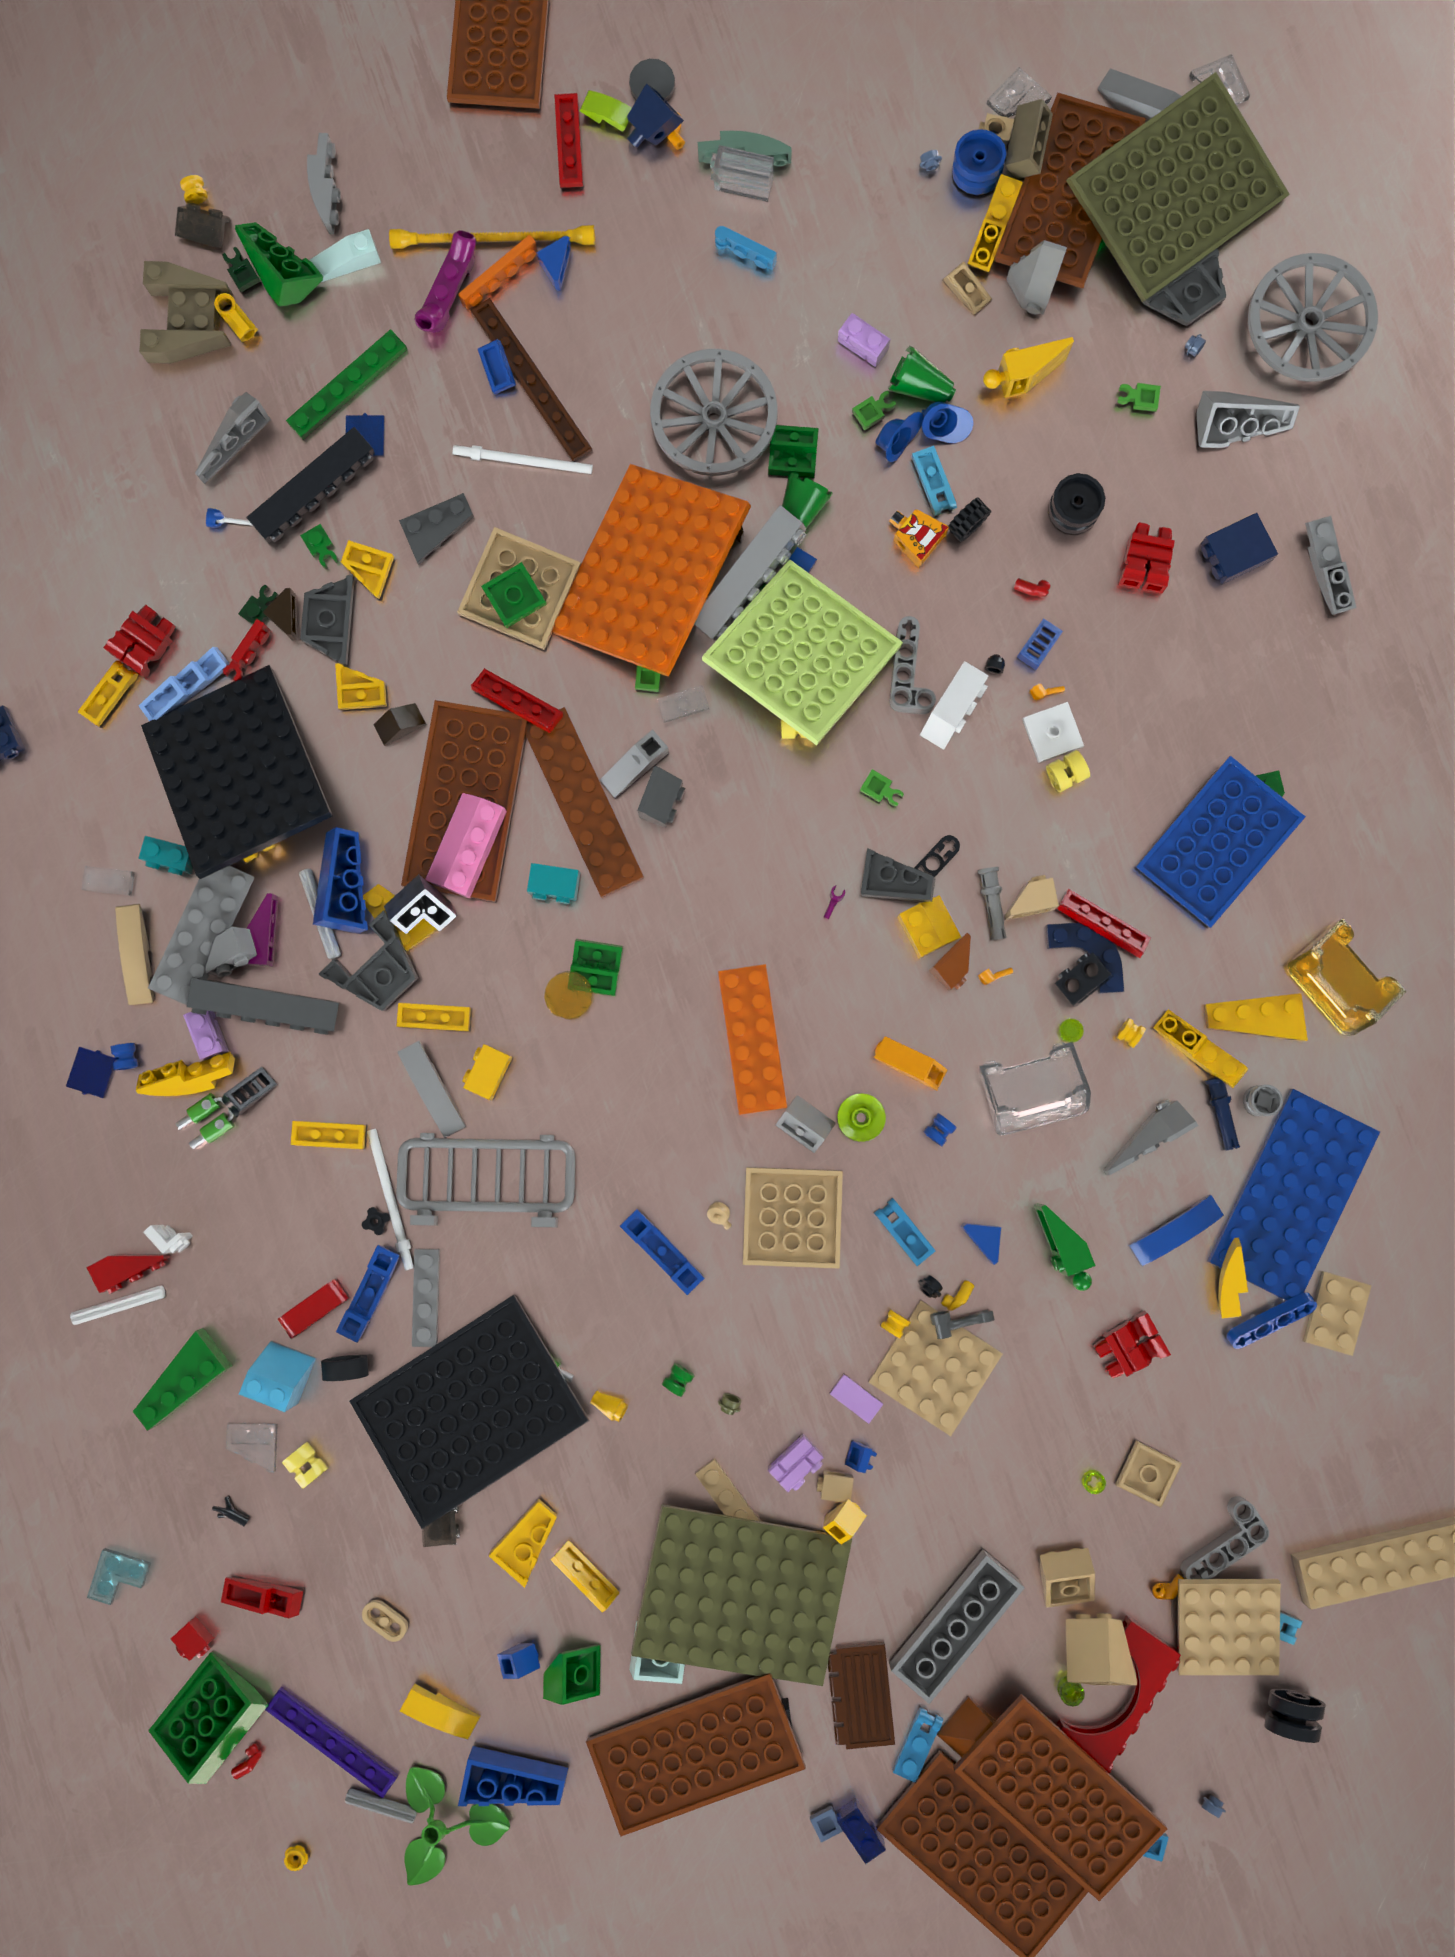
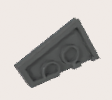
M464 493L401 519L399 522L418 565H420L427 555L433 550L436 551L442 542L460 530L474 515Z
M867 848L861 888L862 896L932 902L935 878Z

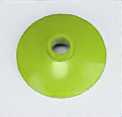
M860 1093L854 1094L843 1101L838 1110L837 1120L845 1136L854 1141L865 1142L874 1139L881 1133L885 1125L886 1114L879 1100L869 1094ZM859 1113L865 1115L864 1122L857 1121L856 1117Z

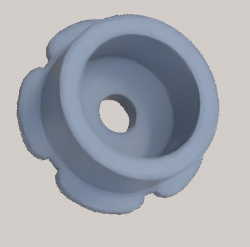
M937 150L925 152L920 156V167L926 168V171L935 170L939 167L942 156H939Z
M1201 334L1196 337L1192 335L1185 345V348L1188 349L1187 355L1191 354L1196 357L1206 343Z
M1212 1795L1209 1798L1203 1797L1204 1802L1201 1807L1212 1815L1220 1818L1222 1812H1226L1222 1808L1224 1803Z

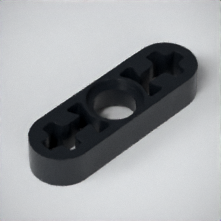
M952 835L944 836L914 868L918 870L919 867H922L926 874L935 878L958 853L960 849L958 839ZM951 841L954 843L952 847L954 851H947L943 856L947 860L944 861L941 855L934 851L937 849L940 853L945 847L943 842L949 843ZM934 857L939 861V868L932 871L926 867V860L928 858Z

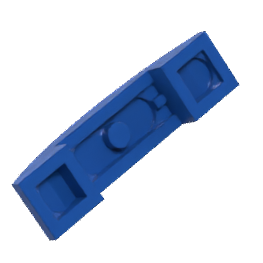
M1208 1195L1192 1205L1189 1210L1157 1230L1147 1233L1134 1241L1129 1247L1141 1266H1144L1195 1237L1218 1221L1224 1214L1212 1195Z
M638 1209L620 1225L686 1295L705 1279L691 1262Z
M377 1245L367 1266L368 1269L349 1308L345 1311L336 1333L356 1343L359 1342L387 1288L400 1257L399 1254Z

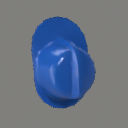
M935 402L929 405L926 410L922 409L921 411L924 416L922 430L928 438L946 443H958L967 438L973 429V417L968 410L962 407Z
M914 412L905 420L894 419L884 425L875 443L886 452L887 461L894 462L901 456L906 446L919 432L924 418L923 413Z

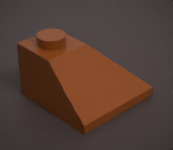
M968 933L929 970L949 991L953 987L958 990L967 981L964 976L969 971L971 936Z
M967 1696L940 1728L937 1736L962 1757L996 1720Z

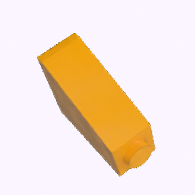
M886 1036L876 1046L874 1058L879 1062L936 1091L938 1090L947 1069L935 1059Z

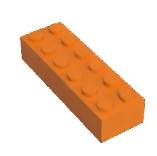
M766 964L718 971L739 1115L787 1108Z

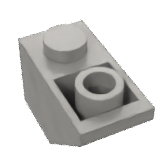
M232 926L215 937L205 967L206 974H213L218 977L228 976L232 973V970L246 965L249 962L248 960L257 955L250 929Z

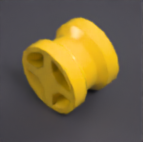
M190 175L180 181L181 189L185 191L184 200L187 204L197 205L207 200L208 195L206 190L203 189L204 182L202 177Z
M1128 1018L1120 1028L1116 1038L1127 1041L1128 1046L1134 1048L1142 1038L1146 1028L1142 1025L1137 1026L1134 1024V1020Z
M890 1309L887 1320L882 1321L880 1326L901 1339L903 1329L908 1327L911 1322Z

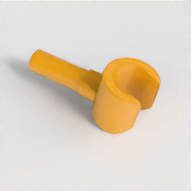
M1042 683L1032 687L1030 693L1035 700H1040L1050 694L1065 692V687L1060 686L1045 690Z
M988 968L979 974L978 977L984 985H987L1000 977L1012 974L1013 969L1008 968L993 974Z

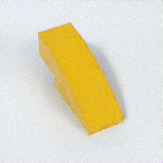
M1239 1237L1233 1239L1221 1268L1218 1298L1222 1318L1242 1316L1238 1293L1248 1292L1242 1246Z
M415 1683L400 1709V1712L419 1722L467 1740L480 1718V1715L442 1694L437 1693L435 1695Z

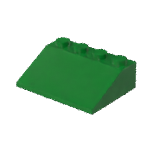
M210 1652L148 1731L188 1784H207L267 1708L268 1703L255 1687L215 1653Z

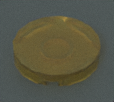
M565 971L556 974L550 979L545 989L544 999L547 1007L554 1015L565 1019H574L587 1011L592 1002L593 992L590 983L584 976L577 972Z

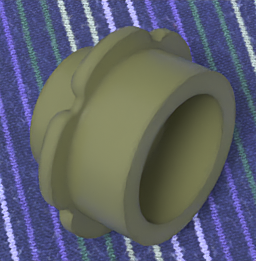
M725 1393L722 1399L718 1401L721 1411L726 1414L734 1415L735 1412L741 1411V1399L733 1394Z

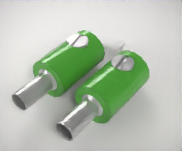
M209 1093L186 1110L188 1115L176 1122V1126L181 1130L192 1121L198 1124L221 1107L219 1101L223 1103L222 1098H216L212 1093ZM229 1108L230 1116L223 1112L200 1129L201 1134L189 1142L192 1149H195L205 1141L212 1143L234 1127V1123L231 1120L233 1113Z

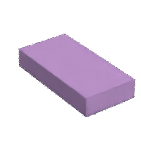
M845 1374L842 1375L830 1392V1395L868 1424L883 1405L881 1401Z

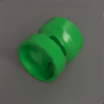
M674 1363L671 1368V1374L669 1377H665L662 1385L672 1393L682 1397L686 1391L687 1383L692 1382L695 1375L681 1365Z

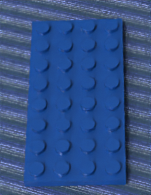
M1290 1089L1208 1262L1222 1268L1228 1248L1233 1239L1239 1237L1242 1246L1246 1280L1286 1301L1304 1293L1380 1131L1295 1089Z

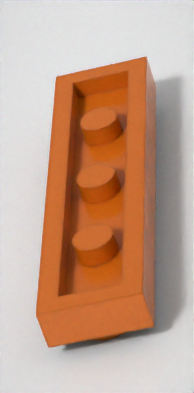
M530 234L458 293L461 304L467 310L472 306L479 305L485 295L497 290L503 280L515 275L521 265L534 259L538 250L536 241Z

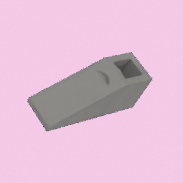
M652 729L600 781L616 798L669 754V749Z

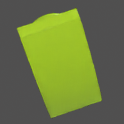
M589 90L580 108V112L599 124L604 120L623 132L629 122L627 115L632 107L605 94Z

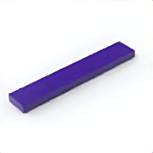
M282 1687L277 1691L265 1709L381 1798L385 1796L399 1776Z

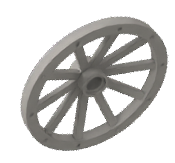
M1322 253L1296 255L1274 266L1255 289L1248 311L1250 336L1254 347L1262 359L1280 374L1307 382L1332 379L1351 369L1368 351L1375 337L1378 323L1376 299L1372 288L1364 276L1348 262ZM1304 266L1305 308L1282 275L1287 271ZM1313 266L1324 267L1337 272L1316 306H1313ZM1345 277L1355 287L1359 296L1323 312L1322 308L1341 279ZM1274 280H1276L1296 313L1262 300L1267 288ZM1363 303L1365 326L1324 321L1358 304ZM1260 309L1295 323L1262 332ZM1305 318L1311 319L1314 325L1307 324ZM1324 330L1360 334L1363 337L1355 352L1350 355ZM1296 331L1297 335L1283 358L1279 357L1266 341ZM1315 335L1343 361L1332 367L1320 369ZM1304 337L1307 338L1312 369L1301 368L1288 363Z
M724 349L699 350L687 354L674 362L657 382L650 406L652 429L661 449L680 467L693 473L707 476L735 473L756 461L770 444L777 424L776 395L766 374L747 357ZM704 362H715L712 401H709L691 369L692 366ZM722 362L737 366L745 372L720 403ZM681 372H685L704 407L667 389ZM752 376L761 387L765 397L726 409ZM663 396L699 415L660 420ZM765 405L768 407L765 429L728 418ZM712 413L720 415L717 420H711L708 416ZM701 424L677 448L671 444L663 428ZM725 426L761 437L755 446L744 454ZM707 430L709 431L706 463L683 455ZM716 432H720L737 459L724 463H713Z

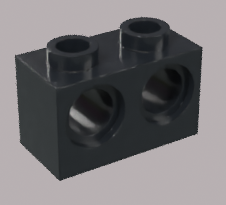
M1085 953L1076 961L1078 963L1077 966L1072 970L1067 968L1058 975L1059 980L1055 984L1073 1006H1078L1114 977L1095 953L1090 955ZM1090 964L1098 966V973L1093 977L1087 974V967ZM1072 979H1077L1080 984L1079 989L1075 992H1071L1068 989V983Z

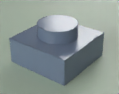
M832 1805L810 1816V1821L821 1843L843 1832V1827Z

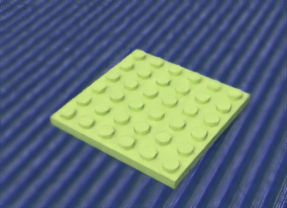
M789 559L706 651L702 661L817 745L900 649L903 642Z

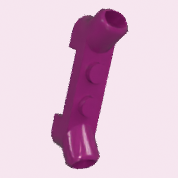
M463 230L453 233L448 254L422 308L415 314V323L421 330L436 333L443 330L450 317L449 310L466 274L470 275L475 263L474 250L476 238L471 233Z

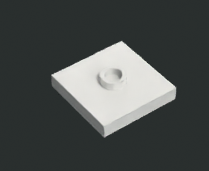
M1068 702L1023 717L1022 719L1038 763L1084 747Z

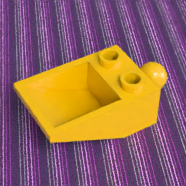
M1073 337L1020 350L1019 348L1009 349L1003 354L999 369L988 370L983 376V382L990 389L997 388L1001 384L1004 398L1027 393L1066 361L1074 339Z

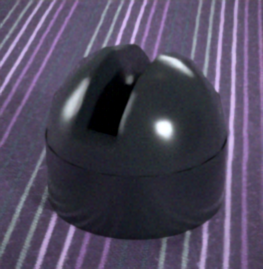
M999 654L990 656L986 661L985 670L995 674H1002L1005 667L1004 658Z

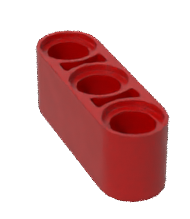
M333 1279L277 1320L290 1339H293L349 1298L337 1280Z

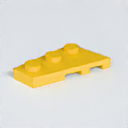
M538 1499L489 1552V1557L524 1588L554 1525L557 1514Z

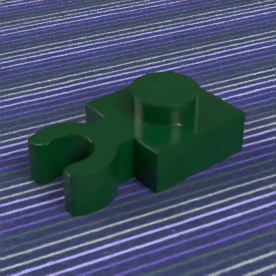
M234 247L233 250L236 253L234 258H228L225 253L222 256L226 264L230 266L227 271L239 291L243 292L260 282V279L248 259L242 260L239 249Z
M263 585L260 588L258 599L251 596L238 615L252 625L256 619L264 623L267 617L263 611L279 596L278 593L274 592L272 596L266 597V593L270 588L267 585Z

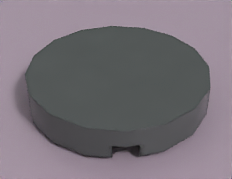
M649 58L640 61L634 66L629 79L632 96L637 100L644 86L648 84L668 101L675 90V77L669 65L659 59Z

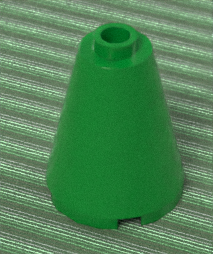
M909 345L906 349L909 354L906 358L901 357L890 380L894 385H889L888 389L892 392L932 402H950L956 391L953 388L954 382L917 349Z
M791 472L788 476L782 507L800 520L807 529L831 498L833 492L828 491L824 486L806 477L802 480L798 477L799 474Z

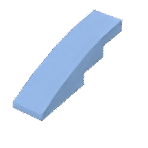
M212 647L197 662L191 661L176 676H170L139 705V708L149 721L157 720L164 714L181 707L217 679L223 673L224 668L230 663L218 647Z

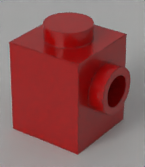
M195 1616L170 1639L176 1645L179 1655L190 1661L196 1655L200 1659L209 1651L211 1647L208 1644L214 1637Z

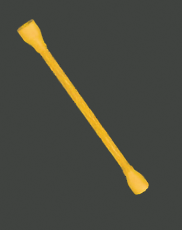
M582 225L575 229H567L565 232H471L477 242L522 241L530 234L536 241H553V239L556 241V239L559 240L564 236H568L570 242H576L581 245H595L594 225ZM403 229L389 230L391 249H403L410 245H418V243H452L453 238L452 233H435V235L434 233L432 235L431 233L429 235L428 233L426 235L421 233L419 235L417 232H409Z

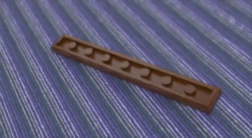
M488 298L471 309V314L490 342L497 339L501 341L513 376L570 460L576 462L592 452V447L492 300Z

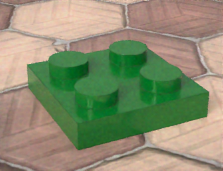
M522 562L481 586L506 628L547 605Z

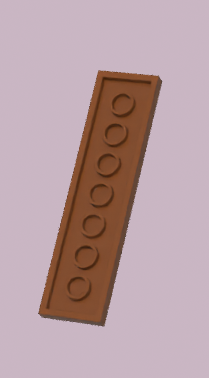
M565 707L559 709L563 712V717L551 733L529 723L527 724L525 735L602 898L643 879L644 876Z

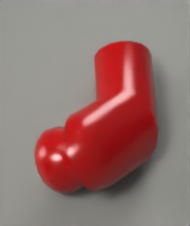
M1020 578L1017 579L1014 585V589L1039 597L1048 595V590L1051 587L1050 583L1045 580H1040L1038 585Z
M256 1743L251 1744L245 1749V1754L248 1758L232 1768L231 1775L234 1779L238 1780L250 1773L261 1758L262 1750L258 1748Z

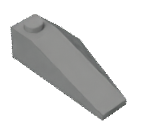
M1111 68L1098 87V91L1114 109L1146 118V122L1182 97L1175 91Z
M1043 240L1031 249L1028 256L1023 255L1019 263L1014 262L1010 266L1006 280L1021 308L1026 309L1031 314L1044 315L1067 247Z
M1203 391L1196 413L1199 446L1224 448L1236 441L1242 440L1246 442L1254 436L1262 434L1267 436L1292 429L1300 406L1294 403L1230 392Z
M245 392L242 396L234 399L232 406L228 409L195 472L204 484L271 420L256 398Z
M1167 1099L1156 1105L1158 1110L1154 1111L1106 1166L1103 1170L1105 1175H1111L1139 1159L1138 1156L1140 1154L1146 1155L1157 1150L1160 1142H1171L1199 1125L1178 1100L1170 1102Z

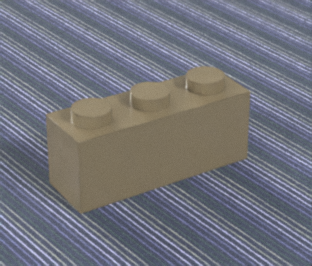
M1043 99L1017 106L1008 153L1005 159L1006 169L1010 171L1015 179L1041 173L1053 113Z

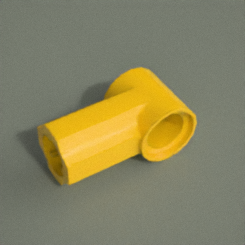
M222 293L215 298L214 306L220 317L242 342L249 341L258 331L256 326L230 294ZM226 305H232L230 310L222 311Z

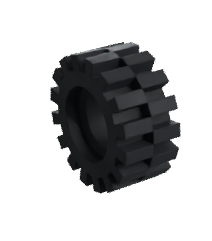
M977 497L954 517L948 525L949 530L962 542L982 525L992 511Z

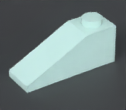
M369 229L344 237L309 260L323 275L322 282L381 263Z

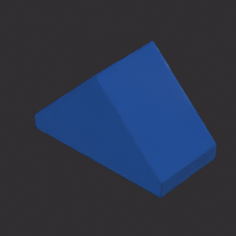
M568 236L560 238L537 252L539 264L554 288L559 291L561 290L571 251V243Z
M963 1223L961 1225L962 1229L993 1265L998 1263L1001 1227Z

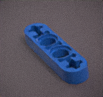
M1301 1293L1233 1327L1227 1333V1339L1233 1348L1241 1349L1311 1314L1316 1309L1317 1303L1310 1293Z

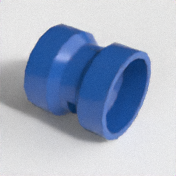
M124 1043L110 1047L111 1054L116 1058L113 1062L114 1070L138 1067V1060L134 1057V1052L136 1051L135 1043Z
M938 1113L934 1117V1123L931 1126H927L923 1132L942 1147L947 1141L946 1137L952 1134L957 1127Z

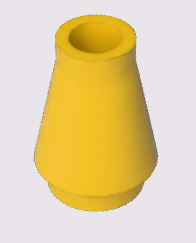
M599 1391L595 1392L590 1402L611 1421L616 1420L620 1422L628 1408V1404L624 1403V1399Z

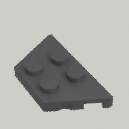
M1216 248L1142 303L1185 326L1197 320L1226 298L1225 285L1222 283V268L1219 267L1218 261L1219 250Z
M351 574L347 575L345 579L335 583H327L320 589H313L304 593L300 637L302 642L344 666L348 664L355 581L354 575Z

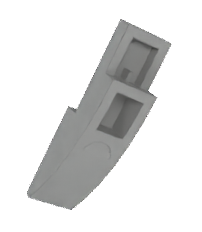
M319 133L317 155L307 154L308 183L314 205L329 234H334L335 225H338L339 222L336 206L341 200V192L334 182L333 166L331 165L332 158H335L336 149L328 133Z
M1328 516L1305 523L1311 545L1308 547L1312 566L1323 597L1332 615L1357 608L1346 561L1342 562L1332 517Z

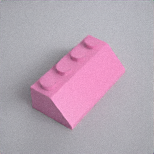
M462 793L425 880L470 899L507 813L505 808L483 798Z

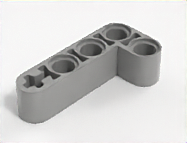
M912 616L902 618L898 625L896 637L903 642L900 649L907 648L911 651L912 655L903 657L900 654V649L894 654L889 703L891 708L897 712L927 714L931 712L935 705L936 695L930 689L914 687L920 625L918 620ZM906 626H910L911 630L909 639H905ZM905 671L908 673L909 679L900 680L897 673ZM902 694L907 698V702L900 704L896 702L895 696ZM920 697H927L930 700V705L922 706L918 699Z
M1239 1496L1230 1499L1227 1510L1236 1526L1182 1562L1180 1571L1186 1579H1211L1268 1540V1527L1249 1501ZM1245 1504V1512L1242 1515H1237V1507ZM1259 1525V1533L1251 1536V1528ZM1234 1539H1239V1546L1231 1550L1230 1543ZM1213 1553H1219L1218 1561L1210 1563V1556ZM1201 1562H1203L1208 1567L1205 1569ZM1195 1567L1197 1574L1193 1576L1191 1569Z

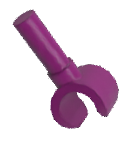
M837 885L830 892L831 900L824 918H830L837 902H840L845 896V889L841 896L834 894Z

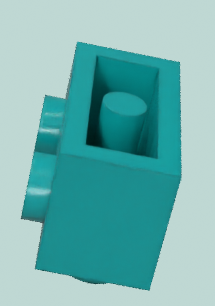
M148 836L144 837L138 859L145 861L146 867L157 870L160 869V866L169 868V873L182 876L183 872L193 874L194 868L185 846Z
M531 863L527 892L532 895L533 899L546 901L547 897L556 898L558 903L570 904V900H577L581 873L575 869Z

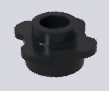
M371 1207L367 1210L368 1215L366 1220L362 1222V1228L365 1230L370 1229L376 1235H382L384 1227L390 1220V1216L388 1213H382L377 1211L375 1207ZM374 1219L378 1220L377 1224L374 1223Z
M929 1275L927 1278L918 1281L921 1285V1291L927 1297L936 1299L937 1296H941L940 1291L943 1287L934 1277Z

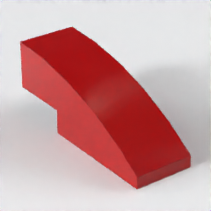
M226 1577L221 1603L259 1614L271 1613L289 1619L299 1615L303 1590L268 1582Z

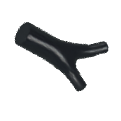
M229 1496L225 1497L226 1508L212 1507L213 1511L219 1512L217 1514L218 1518H228L245 1527L249 1520L248 1517L234 1509Z

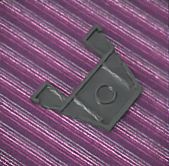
M383 910L369 926L385 944L364 965L351 975L337 959H333L319 973L324 979L334 982L340 988L348 990L355 994L356 997L381 1011H385L418 979L395 925L389 920L386 910Z

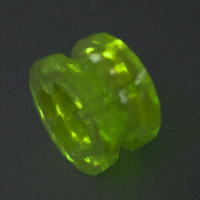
M1089 1470L1083 1475L1082 1484L1089 1493L1099 1494L1105 1489L1106 1480L1099 1471ZM1093 1476L1097 1480L1100 1478V1482L1096 1483V1488H1093L1091 1484L1088 1486V1482L1092 1481L1091 1477Z

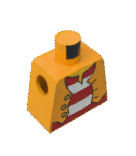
M917 509L908 518L897 510L889 520L892 525L899 529L894 536V542L918 568L921 567L947 535L949 529L944 523Z

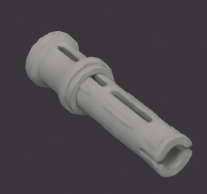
M999 867L979 869L977 871L981 875L983 888L981 889V894L985 896L991 940L1007 938L1000 901L1002 887L999 886L997 871H999Z

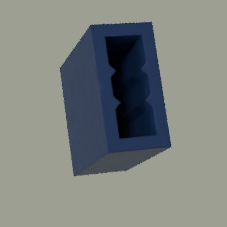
M1254 513L1206 536L1201 542L1202 554L1206 559H1209L1212 565V573L1217 580L1219 579L1221 585L1273 561L1278 555L1258 513Z

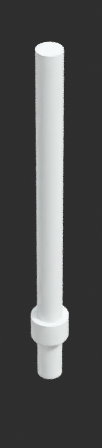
M472 445V447L453 446V455L471 457V460L481 461V459L586 474H592L593 465L486 450L482 446Z
M372 1129L367 1131L396 1236L397 1243H395L397 1253L400 1252L406 1271L414 1268L409 1250L412 1248L409 1239L407 1240L377 1130Z

